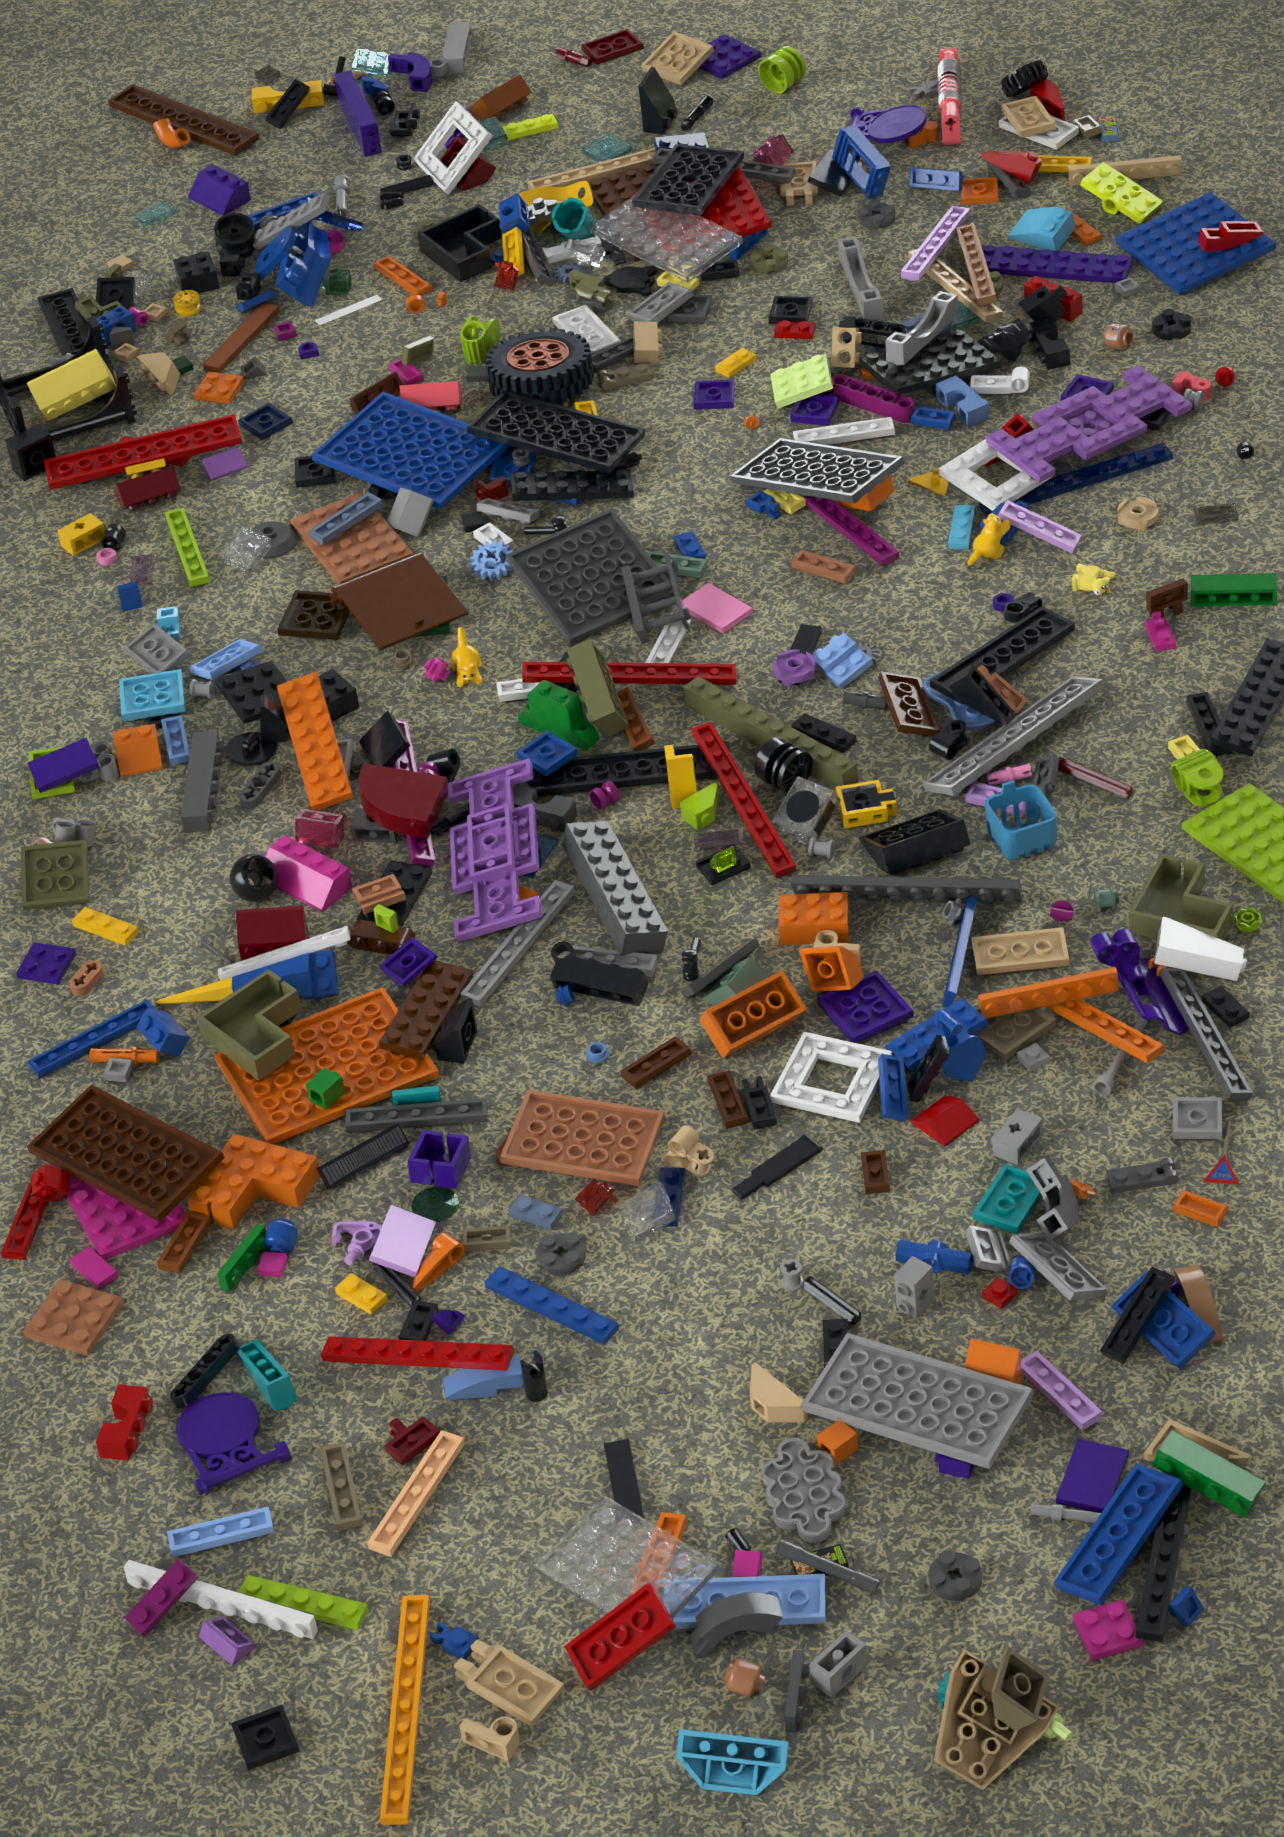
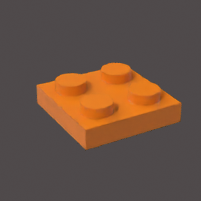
M208 372L195 391L194 399L230 404L243 385L244 376Z

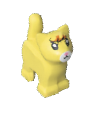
M1078 563L1076 567L1078 575L1073 574L1072 577L1073 591H1093L1098 596L1111 593L1109 581L1115 578V572L1102 570L1094 565L1086 566Z

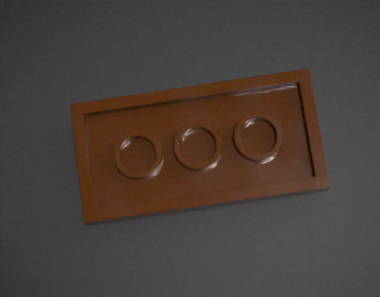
M881 671L878 680L897 731L925 737H933L938 734L940 728L927 694L924 691L921 678Z

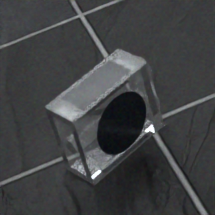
M797 776L772 822L777 827V832L785 837L792 835L800 843L807 844L810 842L811 837H816L817 840L820 839L841 799L834 790Z

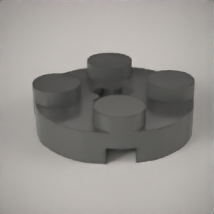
M543 198L533 200V204L528 206L529 224L539 225V221L545 220V223L551 221L552 211L557 204L556 200H543Z
M871 200L869 204L858 210L859 223L869 229H876L879 226H882V228L888 227L895 221V207L881 203L879 200Z
M576 1233L544 1235L536 1250L539 1267L541 1269L543 1267L552 1275L570 1274L575 1271L576 1267L580 1264L582 1265L586 1258L585 1246ZM558 1252H566L563 1253L562 1257H558L557 1254Z
M948 1550L943 1551L929 1568V1583L934 1593L942 1599L959 1601L962 1600V1597L973 1596L981 1587L982 1571L978 1559L967 1554L953 1553ZM958 1573L961 1578L957 1577L955 1580H952L951 1574Z

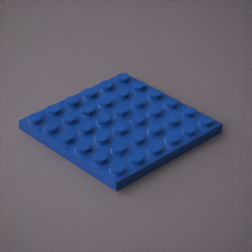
M1212 192L1204 194L1193 201H1189L1115 237L1118 246L1178 295L1195 289L1276 249V242L1263 233L1254 240L1233 248L1204 252L1198 243L1201 228H1219L1221 221H1248Z

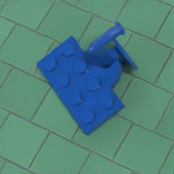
M962 998L944 1010H936V1014L931 1018L916 1025L900 1037L895 1038L886 1044L885 1048L892 1051L893 1056L904 1058V1068L909 1073H912L916 1070L936 1035L945 1036L950 1053L947 1061H944L941 1065L944 1074L950 1078L973 1081L986 1054L982 1040L974 1034L989 1024L980 1012Z

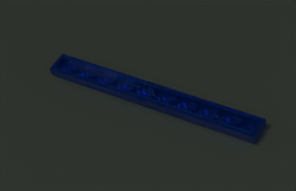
M1165 443L1156 444L1136 452L1050 478L1013 503L1019 500L1031 505L1172 460L1173 453ZM979 502V508L987 517L992 510Z

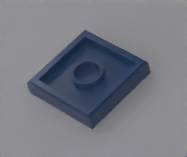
M267 403L240 418L238 422L241 427L259 439L264 440L291 425L293 420L278 408Z

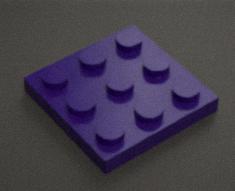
M724 34L707 43L712 45L715 51L699 68L724 79L761 58V52Z
M877 970L864 975V978L852 990L830 991L817 997V1004L853 1043H858L914 1017L913 1009Z

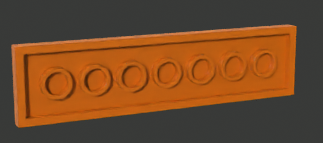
M317 672L277 685L312 811L316 812L354 798Z

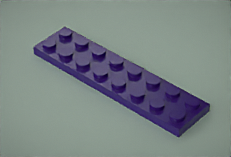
M982 245L989 272L997 271L1001 275L1038 276L1052 279L1116 283L1128 278L1133 263V257L1125 255Z

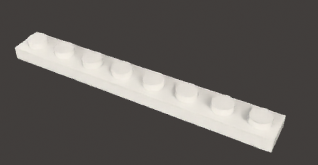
M128 1560L124 1566L127 1582L135 1588L142 1587L150 1590L166 1572L165 1570ZM198 1580L179 1599L181 1602L188 1601L198 1604L204 1609L211 1608L221 1611L227 1616L235 1615L245 1618L250 1623L258 1622L268 1625L273 1630L281 1629L291 1632L300 1638L314 1639L318 1632L314 1615Z

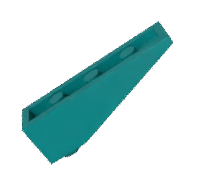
M257 1339L240 1346L236 1355L274 1411L286 1409L292 1403L298 1401L289 1374Z

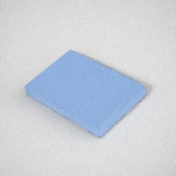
M239 639L190 667L193 675L214 680L263 651L261 645Z

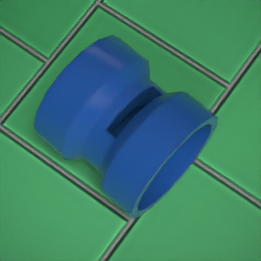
M1024 1256L1016 1257L1011 1263L1009 1273L1011 1284L1018 1289L1030 1287L1034 1281L1036 1268Z

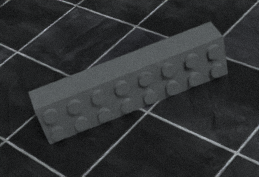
M609 822L567 823L562 846L619 954L622 956L633 952L644 954L663 952L668 930Z

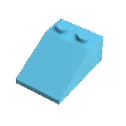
M1059 207L1026 210L1007 236L1010 239L1041 249L1059 251L1076 228L1073 213Z

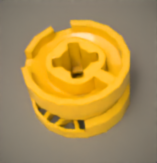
M193 290L177 293L173 298L176 314L178 313L182 317H190L201 311L199 294Z

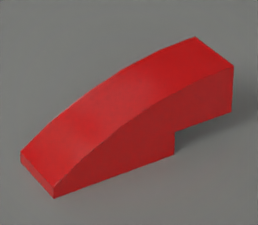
M1221 221L1219 228H1201L1198 243L1204 252L1225 250L1252 241L1261 236L1263 231L1257 221Z

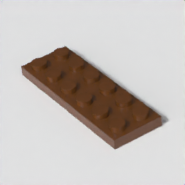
M437 960L433 961L423 970L379 1041V1049L423 1060L435 1037L440 1032L442 1021H445L448 1012L455 1008L461 998V992L470 983L473 977V970Z

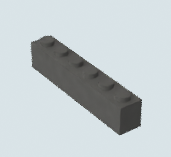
M218 731L192 732L181 811L184 833L210 831L211 823L215 822L213 808L217 807L215 794L219 792L217 780H220V768L218 766H222V755L220 752H224L223 739L219 738Z

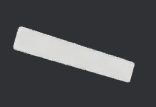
M375 295L315 321L322 325L382 299Z

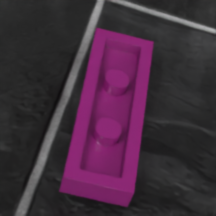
M178 1558L124 1618L145 1637L199 1577Z

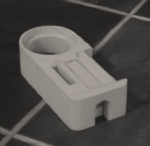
M572 239L568 240L566 246L567 250L603 257L605 251L604 247Z

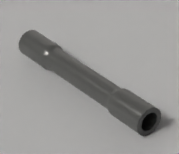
M784 1539L780 1540L776 1549V1554L803 1563L844 1580L875 1595L878 1589L880 1579L861 1571L847 1568Z

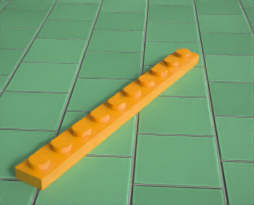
M429 1595L402 1596L380 1811L381 1825L409 1824L430 1608Z

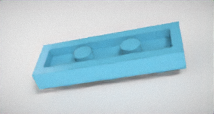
M955 505L948 549H969L976 506Z

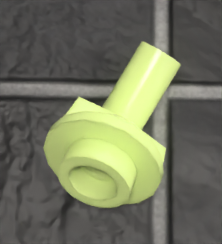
M1056 1713L1049 1728L1042 1736L1046 1738L1060 1736L1063 1740L1069 1741L1073 1733L1063 1725L1064 1719L1061 1715Z

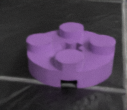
M787 650L780 653L775 662L773 661V674L785 686L812 680L815 677V659L808 652L805 655L800 653V650Z

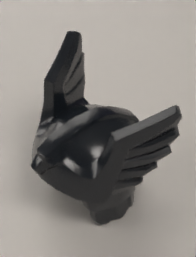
M1017 318L1009 324L998 326L996 333L982 337L977 342L991 353L1001 352L1006 359L1016 361L1022 347L1030 340L1031 335L1025 324Z

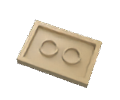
M1036 96L1001 104L1002 112L1021 138L1056 129L1054 120Z

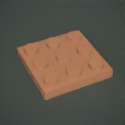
M60 1279L23 1330L24 1336L88 1356L124 1305V1299L117 1295Z

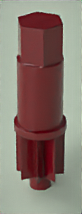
M562 47L554 49L556 57L567 62L570 61L585 67L592 65L593 60L591 57Z

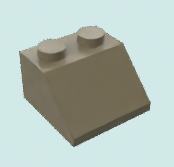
M1009 1646L1004 1648L991 1695L995 1717L1017 1731L1037 1721L1050 1675Z

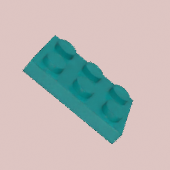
M1004 1164L973 1211V1220L1018 1234L1038 1204L1042 1194L1027 1171Z

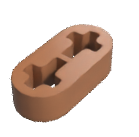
M91 960L86 962L69 981L72 994L75 996L87 994L103 977L104 972L99 961Z

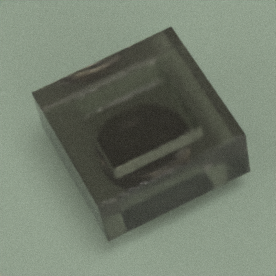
M269 65L255 72L256 79L266 84L280 78V71Z

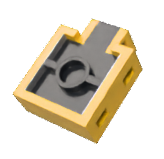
M879 780L836 787V799L844 829L888 822V817L897 815V805L893 789L881 790Z

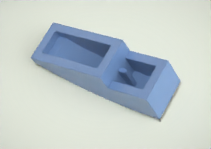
M519 1355L512 1357L507 1371L461 1369L444 1377L442 1383L446 1400L496 1396L497 1389L522 1388L523 1377Z

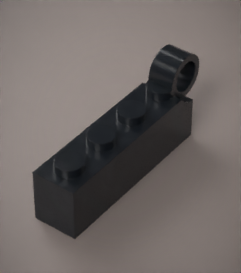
M562 941L553 946L551 955L555 966L550 979L554 988L558 989L560 985H569L572 992L640 1006L649 984L642 970L624 968L615 963H600L595 959L586 960L579 958L569 942ZM570 952L567 957L558 958L560 953Z

